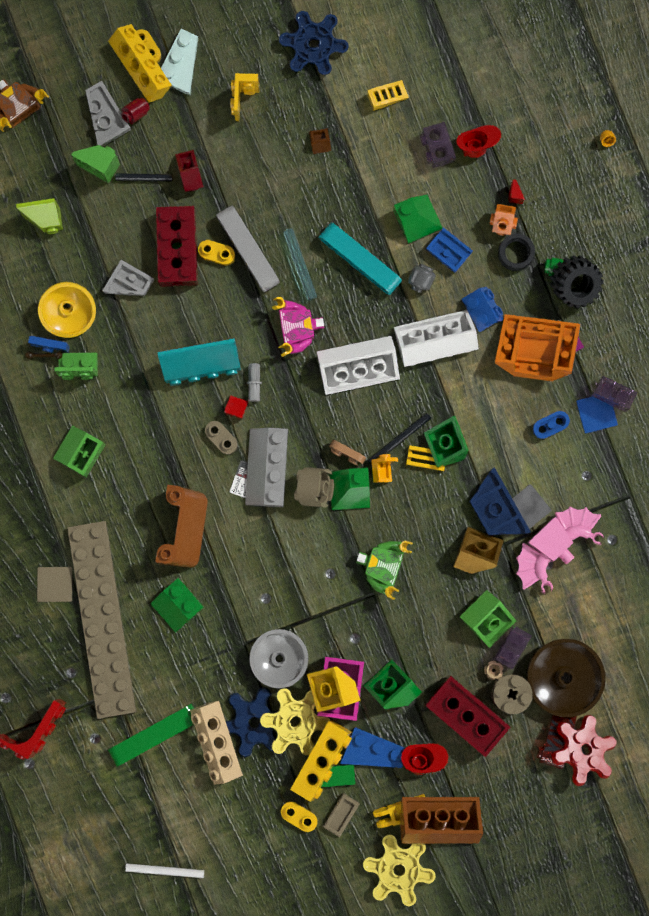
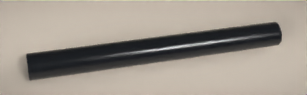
M428 413L424 414L369 458L368 462L371 466L373 459H378L379 455L388 454L432 419Z

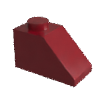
M194 150L175 154L185 192L196 191L202 188L203 183Z

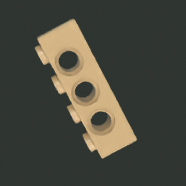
M219 701L209 702L191 709V720L195 725L197 738L201 743L203 757L207 762L210 771L209 776L213 784H224L243 776Z

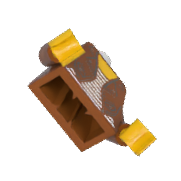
M1 80L0 130L4 132L3 128L5 126L14 128L41 108L40 104H43L42 99L44 97L49 98L47 93L43 89H37L27 84L20 85L18 82H14L9 86L5 80Z

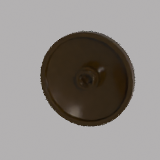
M557 639L543 645L533 655L527 669V682L532 689V698L543 710L559 717H575L586 713L597 704L605 688L606 675L600 657L591 647L574 639Z

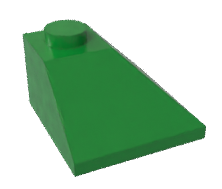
M428 195L411 197L395 204L393 207V212L408 244L443 228Z
M368 468L332 471V474H330V479L334 480V492L331 500L332 510L370 508Z
M393 660L386 664L364 685L384 709L408 706L422 693Z

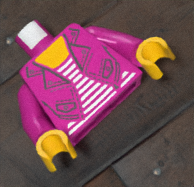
M282 297L273 298L272 300L277 301L278 306H272V309H282L279 310L284 344L279 346V348H284L285 352L281 356L284 357L289 353L302 352L312 343L314 339L313 330L324 328L323 317L312 319L310 310H307L305 306L293 301L284 300Z

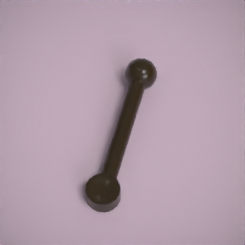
M28 351L25 354L28 359L33 357H56L61 359L63 356L61 352L32 353Z

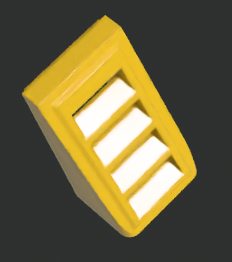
M402 80L367 90L373 111L409 98ZM396 87H399L402 94L401 96H398ZM391 89H392L393 94H394V96H395V97H393V98H391V95H390V92H389V90H391ZM383 92L386 93L388 99H384ZM377 94L379 95L380 100H381V101H379V102L377 101L376 96H375V95H377Z

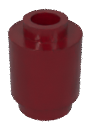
M136 98L121 109L123 120L130 124L135 123L147 115V112L150 110L149 104L143 98Z

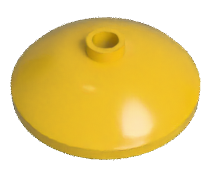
M61 282L52 285L42 294L38 304V315L42 325L50 333L59 337L71 338L83 334L91 327L96 315V305L90 292L83 286L73 282ZM68 303L70 304V307L64 308L63 305Z

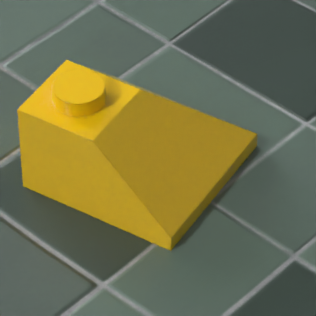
M337 666L307 674L317 712L360 701L355 681Z

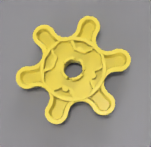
M280 689L277 693V699L280 703L279 711L274 714L264 713L260 718V723L263 727H271L277 731V738L272 743V750L277 754H281L289 744L295 743L299 745L302 754L310 755L314 748L311 740L312 734L317 730L323 731L330 719L324 716H317L314 713L315 702L311 690L306 693L302 700L296 701L292 698L291 692L288 689ZM297 716L300 722L297 726L293 727L290 721L293 717Z
M386 835L382 840L385 848L383 857L379 859L368 857L363 862V867L366 871L374 872L379 876L380 881L373 889V897L381 901L390 892H397L401 895L404 905L412 906L416 902V895L413 891L414 886L419 882L430 884L435 880V872L432 869L423 868L419 864V858L425 852L426 846L425 844H412L409 848L402 849L398 846L397 840L393 835ZM401 864L404 866L405 871L402 875L394 873L393 869L396 865Z

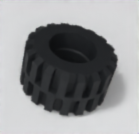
M573 255L570 259L564 258V262H559L557 269L554 268L552 271L554 275H551L550 280L553 282L550 285L553 288V293L570 307L579 308L580 305L586 307L587 303L592 304L594 302L593 299L599 297L598 292H602L603 289L601 285L604 284V280L602 279V273L599 271L600 269L588 259L579 255L578 257ZM583 274L582 282L576 288L571 289V283L574 278Z

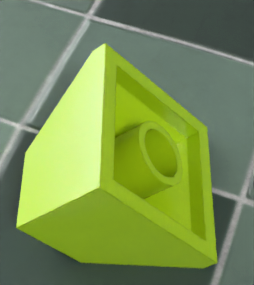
M54 198L16 204L21 215L43 232L55 234L58 233V230H63L60 207Z

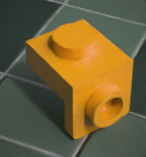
M390 454L379 455L378 459H373V483L392 482L391 463L398 462V458L391 457Z

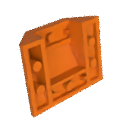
M505 314L495 364L516 377L554 381L572 374L580 324Z

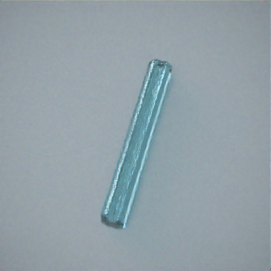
M292 228L287 229L283 233L307 300H313L317 298V294Z

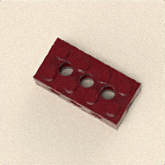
M156 207L158 283L160 287L198 285L195 207ZM175 225L181 226L177 231L172 230ZM179 242L182 246L179 249H173V244ZM176 262L182 263L180 268L173 267Z
M450 675L424 704L484 757L491 752L511 728ZM450 698L457 700L455 708L451 709L448 707L447 702ZM465 711H471L472 718L469 721H464L462 718ZM483 723L486 724V732L479 734L477 731L478 726Z

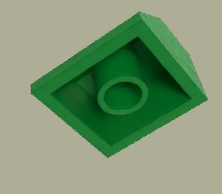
M177 578L151 603L175 633L205 608L180 578Z

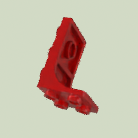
M56 699L52 702L35 733L28 741L19 742L5 734H0V747L5 750L10 748L15 751L14 755L22 760L34 757L35 754L41 752L46 744L44 741L45 737L51 735L54 731L56 719L61 718L66 711L64 707L66 702L61 699Z

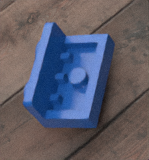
M487 287L479 288L462 298L479 332L504 320L501 308L496 305L494 295Z

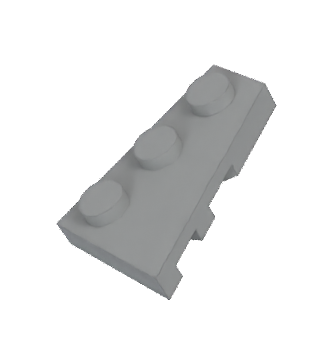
M102 81L86 90L97 145L103 147L131 130L128 123L123 120L121 111Z

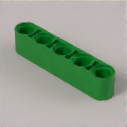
M190 704L108 749L116 767L194 725L190 712L191 709H194L193 705Z

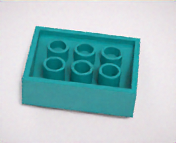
M235 338L157 352L166 384L170 383L171 386L179 385L184 380L196 382L200 380V377L207 376L208 379L217 378L222 373L234 375L238 373L237 371L241 370Z

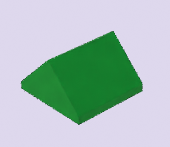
M452 416L424 432L437 467L462 461L469 452L456 416Z

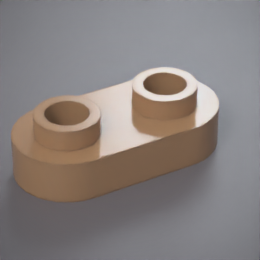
M332 440L329 445L332 449L331 453L338 457H341V455L349 458L347 461L355 466H358V464L363 465L366 459L362 454L335 440Z

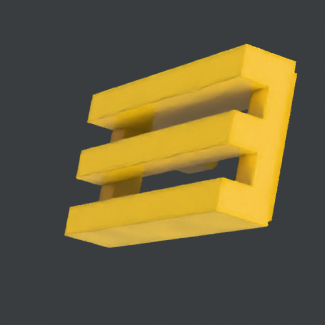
M409 446L406 465L444 472L445 466L437 467L411 461V458L435 462L433 457L412 454V451L432 454L430 449Z

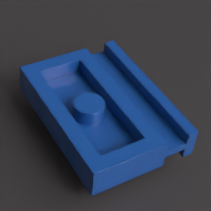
M444 227L426 248V251L454 273L458 271L473 252V250Z

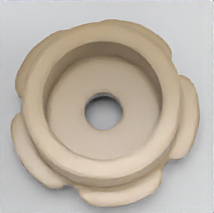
M490 661L485 666L484 673L487 674V678L490 680L499 679L503 675V666L501 663H496V661Z

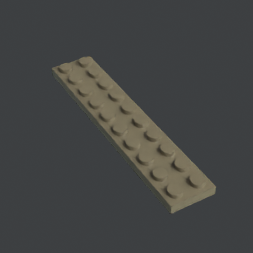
M102 521L67 527L97 719L136 712L107 522Z

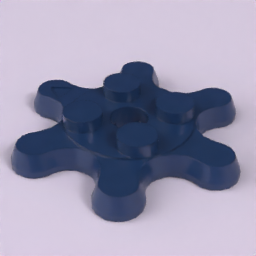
M300 11L296 15V21L299 24L298 31L293 34L282 33L279 37V42L282 46L292 47L296 52L295 57L290 62V68L295 72H299L307 63H313L317 66L320 74L328 75L332 70L329 56L334 52L345 53L349 48V44L346 40L336 39L332 35V30L338 23L335 15L328 14L322 22L315 23L310 19L308 12ZM311 40H317L319 46L310 48L308 43Z
M266 687L260 688L257 691L256 698L251 702L245 701L238 693H233L228 698V703L235 710V716L233 719L225 722L229 734H236L240 738L238 754L241 757L250 756L253 746L257 743L264 744L268 750L274 752L272 750V743L276 740L274 728L263 727L261 723L257 728H252L249 725L251 717H257L260 720L264 713L274 714L278 712L269 707L268 702L271 697V691Z

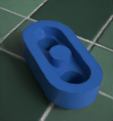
M557 411L544 417L533 425V434L539 439H546L566 429L570 422L569 416L563 411ZM557 418H560L562 420L561 425H558L556 423ZM539 427H544L545 433L539 432Z

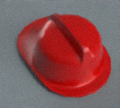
M493 125L481 126L461 133L457 137V145L463 150L464 156L479 158L486 153L487 148L496 145L500 141L501 131Z
M415 744L404 749L401 760L404 767L413 774L425 775L426 773L442 770L448 763L449 756L446 749L439 744Z

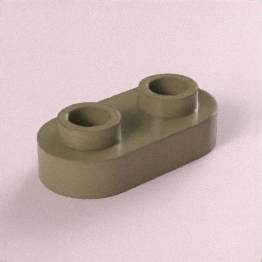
M212 421L207 424L205 433L212 443L223 454H233L237 450L238 444L232 434L218 421ZM213 427L218 428V432L216 434H213L211 432V429ZM226 441L231 442V446L229 448H226L224 446V443Z

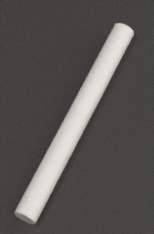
M126 864V872L204 878V870Z

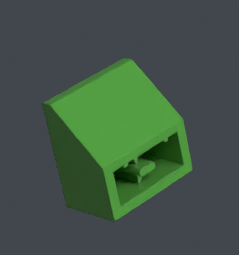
M72 425L53 459L87 478L106 444Z

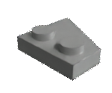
M121 260L102 291L105 294L145 296L154 282V278Z

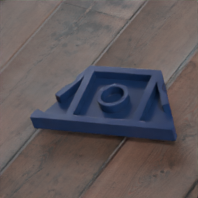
M494 467L469 501L488 535L530 533L529 527Z

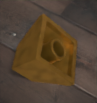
M467 527L454 567L471 574L495 568L504 540Z

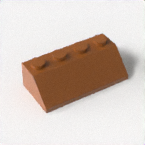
M402 797L400 816L401 843H479L483 836L479 797Z

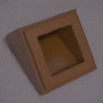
M327 128L309 131L313 154L331 151Z

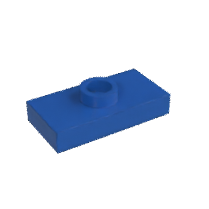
M29 336L28 343L31 346L42 348L44 352L53 353L56 350L69 353L70 346L67 342Z

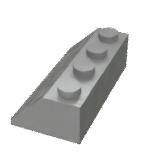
M250 429L245 505L284 507L288 429Z

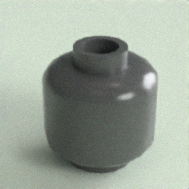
M421 263L419 266H414L408 278V283L412 285L411 289L422 293L423 290H430L436 277L433 272L434 269Z

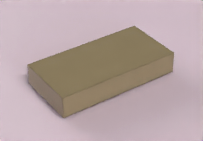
M343 793L323 827L340 838L360 803Z

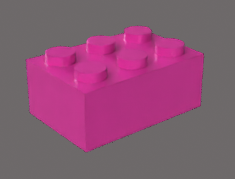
M325 657L324 670L337 666L355 681L360 697L364 662ZM359 701L318 712V716L357 721Z

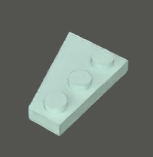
M181 29L161 69L170 81L171 87L191 95L198 36Z

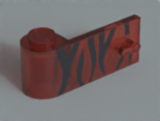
M552 715L546 743L543 747L540 746L536 757L539 758L540 763L563 769L565 763L556 765L551 758L554 751L561 750L565 745L564 739L557 733V725L560 722H566L574 729L577 716L559 717Z

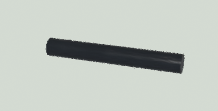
M116 173L115 179L116 181H172L173 175Z

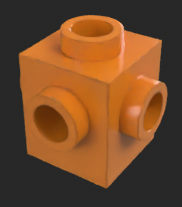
M497 204L496 212L491 214L490 225H493L492 232L501 236L511 235L512 229H516L518 218L514 217L516 207Z

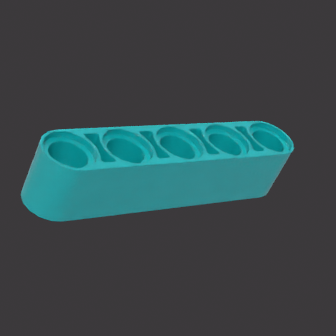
M331 222L320 234L319 239L386 294L391 295L402 282V279L334 223Z

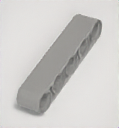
M233 205L216 214L217 219L261 290L266 292L280 283L278 277Z

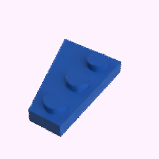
M354 728L351 742L346 748L340 764L402 768L401 756L405 747L359 728Z

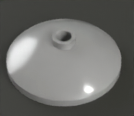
M277 629L264 633L255 641L250 652V666L254 675L260 682L273 688H285L295 684L304 675L308 665V652L305 644L297 635L287 630ZM277 655H282V662L276 661Z

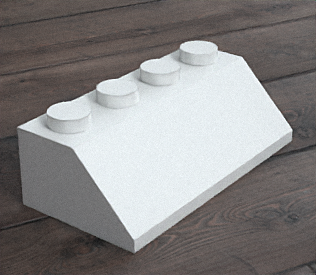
M468 310L394 327L404 367L479 349L476 329Z
M391 336L317 351L325 395L400 379L396 350Z

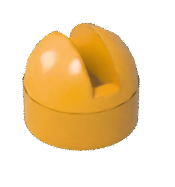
M605 130L601 133L600 141L602 145L610 147L615 144L616 137L612 131Z

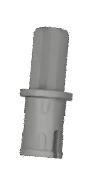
M257 363L249 364V382H247L249 385V402L260 401V385L262 382H260V365Z

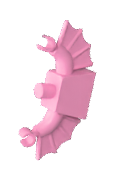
M569 507L564 512H555L556 517L552 518L527 544L523 543L522 551L516 557L519 564L516 575L522 580V589L525 590L538 580H541V592L545 594L543 587L546 585L550 587L552 592L553 585L550 581H547L548 576L546 573L549 562H553L559 557L567 565L574 558L567 548L573 544L572 540L578 537L591 538L596 545H601L600 542L595 541V537L601 536L604 538L602 533H591L592 528L601 518V514H593L587 507L581 510Z

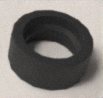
M519 233L505 237L498 250L499 261L506 269L511 271H522L527 268L535 255V247L531 239ZM512 242H521L527 248V258L521 263H513L506 257V247Z

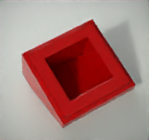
M513 179L510 184L508 201L510 203L523 204L524 196L517 180Z
M230 395L224 413L243 419L249 401Z

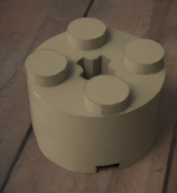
M309 467L298 470L297 489L294 492L295 500H299L303 506L327 507L326 503L332 500L334 492V480L330 479L329 476L332 472L329 469Z
M507 674L495 681L491 691V698L499 710L508 714H518L526 710L530 705L532 689L523 677ZM508 690L516 691L514 699L507 697L509 695Z

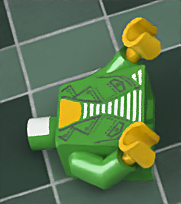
M409 541L380 543L376 548L372 549L371 555L359 552L356 563L367 566L365 574L370 585L376 591L392 600L396 599L391 596L392 592H399L393 586L404 552L412 553V551L406 548L408 544L413 545Z

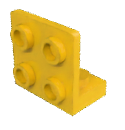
M235 73V80H231L232 97H234L231 98V114L235 115L236 121L240 119V92H244L246 95L259 93L258 74Z

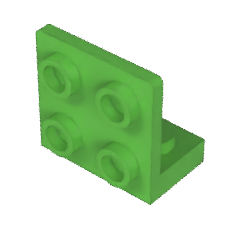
M62 353L63 356L59 359V367H54V372L59 377H62L63 380H73L74 377L91 380L93 376H98V354Z

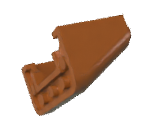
M167 484L166 499L170 504L177 506L179 516L174 545L164 544L160 546L156 555V563L193 568L199 562L208 499L201 492Z

